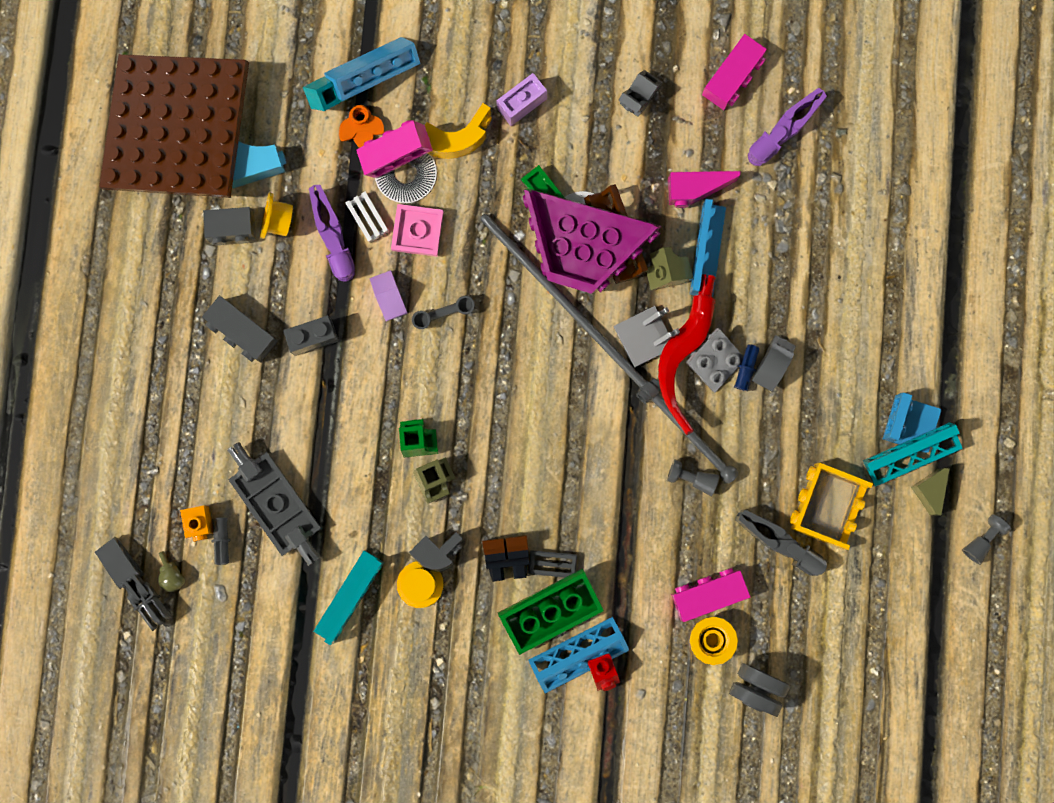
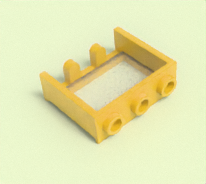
M816 463L814 467L810 466L806 475L808 480L806 489L802 488L798 496L800 505L798 510H794L791 515V530L836 546L842 550H849L850 545L847 544L849 535L856 530V516L858 511L864 508L865 501H863L866 489L872 488L873 483L825 464Z

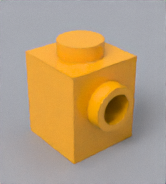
M203 505L180 510L185 538H193V542L206 540L208 539L207 535L213 534L209 506Z

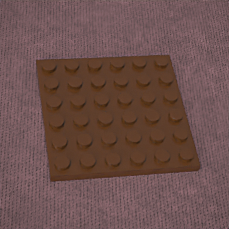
M118 54L99 187L103 190L231 198L249 62L241 59Z

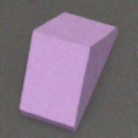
M391 270L369 278L385 321L407 314Z

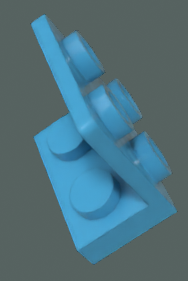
M904 392L895 395L883 440L899 445L935 429L941 409L912 400V395ZM930 447L925 448V449L921 450L920 452L928 453L929 450H930Z

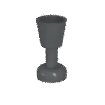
M674 459L667 481L674 483L678 478L692 482L693 487L712 497L719 480V475L700 471L695 474L683 470L681 461Z
M992 514L988 518L990 528L983 537L978 536L962 549V552L978 565L983 563L991 548L990 542L998 533L1006 535L1011 530L1009 524L997 515Z

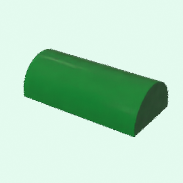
M580 569L497 613L518 654L521 655L604 610L584 570Z

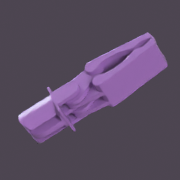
M817 88L788 109L774 126L770 135L765 131L752 144L748 153L749 162L754 166H760L776 155L781 149L780 145L797 135L827 97L825 92ZM811 102H813L806 116L792 123L794 114L809 107Z
M313 185L309 188L315 224L327 249L331 252V254L326 255V258L329 261L333 275L340 281H349L355 275V267L349 249H344L342 227L321 185ZM317 191L319 192V199L329 212V227L322 222L321 203L318 200Z

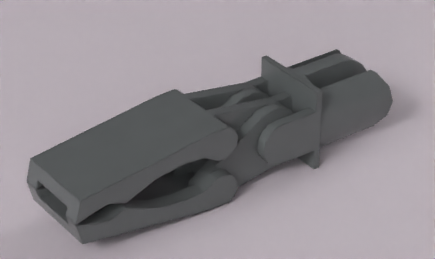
M741 510L737 514L736 522L768 549L785 557L793 558L792 566H796L811 576H818L826 571L827 562L819 553L811 549L809 545H804L801 548L800 544L780 526L747 510ZM752 522L768 528L775 540L763 536Z
M112 538L95 551V554L119 589L122 587L126 589L128 593L127 598L134 607L133 610L140 613L152 631L157 628V624L162 625L165 619L172 617L159 599L161 596L156 593L149 582H144L141 579L144 575L143 571L118 538Z

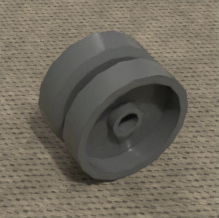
M742 663L737 674L741 679L750 684L747 686L740 682H733L729 694L757 711H764L778 717L782 704L770 697L772 693L782 698L787 697L791 685Z

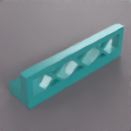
M949 422L863 460L873 485L876 487L963 449L957 434H960L957 426ZM952 438L954 446L948 449L938 447L941 441ZM933 447L929 457L922 459L916 456L918 451ZM907 456L911 457L906 467L899 468L894 466L896 461ZM888 466L886 475L877 479L874 471Z
M366 550L362 552L313 631L326 639L324 642L330 646L336 642L385 563Z

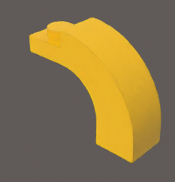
M482 103L471 122L465 128L456 132H445L426 122L425 128L433 151L427 154L438 158L453 159L475 151L487 138L486 131L482 128L486 129L492 120L491 107Z

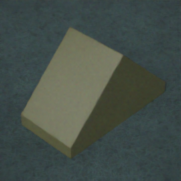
M948 468L937 469L911 486L929 515H942L950 470Z

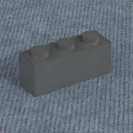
M220 295L202 316L207 321L206 327L215 334L218 331L225 335L223 340L233 348L236 345L242 348L243 352L241 354L251 362L256 359L261 363L278 342Z

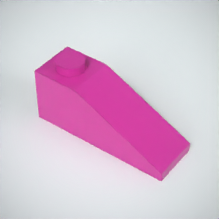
M740 171L670 172L668 177L669 205H675V208H687L689 205L737 182L740 177Z

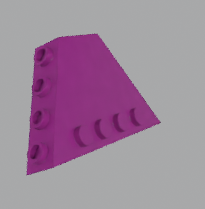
M524 189V205L527 209L529 208L531 215L529 224L531 230L535 231L537 238L535 240V247L538 254L541 253L543 261L541 263V270L550 282L591 294L597 291L601 293L610 285L608 280L614 274L618 276L627 268L625 263L630 258L634 260L643 252L641 247L647 241L652 243L660 235L658 232L662 227L660 225L540 191Z

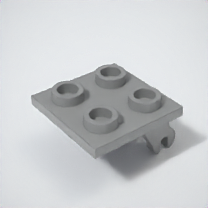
M653 306L613 326L634 368L661 355L669 339L680 333L678 328L668 333L661 319L669 312L667 307L662 311H657L656 307Z
M716 328L712 334L708 333L704 345L697 352L693 351L689 354L688 357L690 358L686 361L714 393L733 374L738 365L742 364L744 358L719 328Z

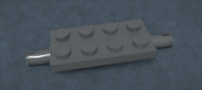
M240 442L234 444V448L230 447L227 451L239 466V471L228 480L281 556H285L291 550L297 549L308 566L320 559V555L317 554L309 540L312 535L322 528L271 455L266 452L254 460V458L251 459Z

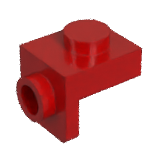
M605 654L588 661L597 691L601 689L603 691L611 690L616 687V684L620 683L610 654Z

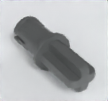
M213 518L214 539L211 540V543H214L215 565H227L229 563L228 542L231 541V539H228V518Z

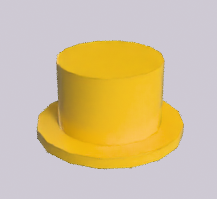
M273 193L268 194L260 231V238L262 239L265 238L266 233L287 236L291 223L293 205L274 201Z
M412 562L405 566L399 573L397 580V591L401 599L409 606L415 608H425L434 604L441 596L444 588L441 573L429 571L418 562Z
M718 617L704 618L696 623L691 631L689 640L691 650L696 658L710 665L723 664L731 659L738 643L737 634L732 625L723 618Z

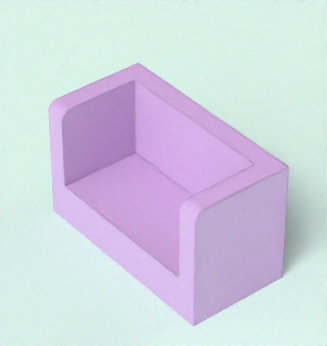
M532 73L496 100L497 110L508 124L512 126L547 100V90Z

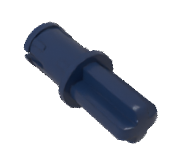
M747 345L742 365H738L740 369L734 388L749 391L753 373L756 372L754 367L759 353L758 346Z

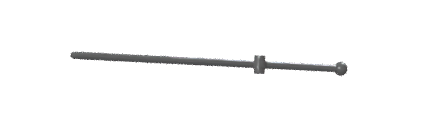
M483 214L481 216L482 223L640 387V391L636 394L639 400L644 404L653 401L684 433L669 411L664 399L659 395L661 391L659 381L654 378L650 382L646 381L552 282L547 280V276L543 275L542 271L487 214ZM694 431L689 435L684 433L721 472L720 478L723 482L730 484L738 477L737 469L730 465L727 466Z

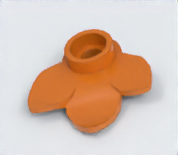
M364 105L353 107L349 112V118L342 121L339 127L340 140L344 142L354 139L359 148L364 146L365 142L373 140L374 135H382L384 133L382 120L372 115L369 108ZM359 114L365 115L361 121L357 120Z

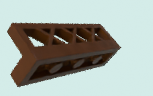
M616 184L610 185L601 193L588 195L584 198L586 205L628 216ZM609 194H611V197L613 199L612 205L608 197ZM642 253L635 259L638 270L635 269L634 260L630 258L625 263L627 268L620 275H613L615 284L633 280L648 271Z

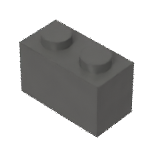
M250 207L203 210L205 239L212 243V245H226L227 241L245 244L249 243V240L256 239L254 211Z
M328 315L283 330L290 353L294 356L339 342L332 319Z

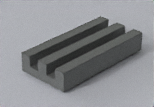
M531 550L528 574L565 578L576 572L577 555ZM535 556L572 559V564L534 559ZM534 565L571 568V573L533 569Z

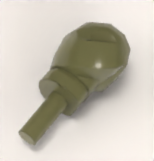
M160 552L159 556L164 566L159 568V586L168 592H174L184 585L185 578L180 574L176 563H169L165 552Z

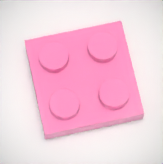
M397 204L391 250L437 257L444 211Z

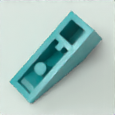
M325 76L303 87L311 109L326 111L343 102L338 99L333 82L326 79Z

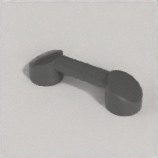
M461 296L454 304L430 312L417 311L412 316V324L417 329H425L429 326L430 321L456 312L469 314L474 310V301L469 296Z

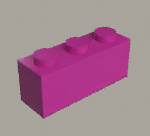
M744 34L708 82L702 96L722 110H725L728 104L733 106L740 96L737 93L739 89L748 86L753 78L750 74L754 69L759 70L766 61V58L763 56L767 49Z
M409 120L402 123L400 128L386 131L382 134V137L365 142L364 146L356 151L364 175L378 178L433 151L425 125Z
M733 567L720 571V576L712 579L709 575L698 579L697 585L689 587V584H684L676 587V592L672 593L671 596L680 620L686 622L751 598L741 571H734Z

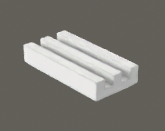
M363 192L361 193L362 195L356 196L353 200L345 203L370 243L389 231L367 193ZM361 201H366L382 228L381 231L378 232ZM354 205H358L374 235H369L353 208Z

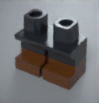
M527 536L506 538L508 559H506L504 538L482 541L486 569H489L492 582L505 580L503 567L513 566L514 579L527 578V564H529Z

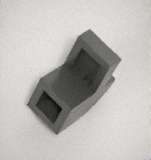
M643 70L637 75L630 88L620 96V105L639 117L654 98L663 82L646 70Z
M775 335L766 355L758 365L752 381L773 392L790 365L796 346Z
M456 532L438 548L425 536L409 553L423 568L433 572H441L454 565L448 557L450 555L454 557L462 550L463 546L461 544L464 540Z

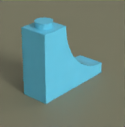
M238 142L232 188L284 173L283 165L287 164L283 151H279L275 144L270 146H251Z

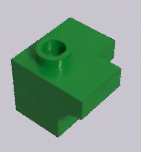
M423 419L400 422V449L404 458L439 454L436 429H425Z

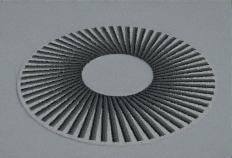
M426 153L410 161L417 170L416 178L410 183H400L395 178V169L375 178L379 190L387 198L399 203H412L422 199L431 191L436 181L437 169L433 157Z

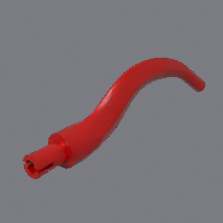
M702 274L700 291L698 295L693 296L689 318L679 329L680 333L670 338L663 348L658 366L659 385L663 399L686 435L691 434L694 429L678 407L675 396V374L683 359L704 342L710 329L716 302L712 298L716 279L713 275H708L707 277L706 274Z

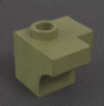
M663 247L650 254L652 266L648 267L646 272L651 291L680 285L693 279L688 256H677L671 247Z
M446 457L416 468L413 472L427 504L450 494L446 483L454 480L455 476Z

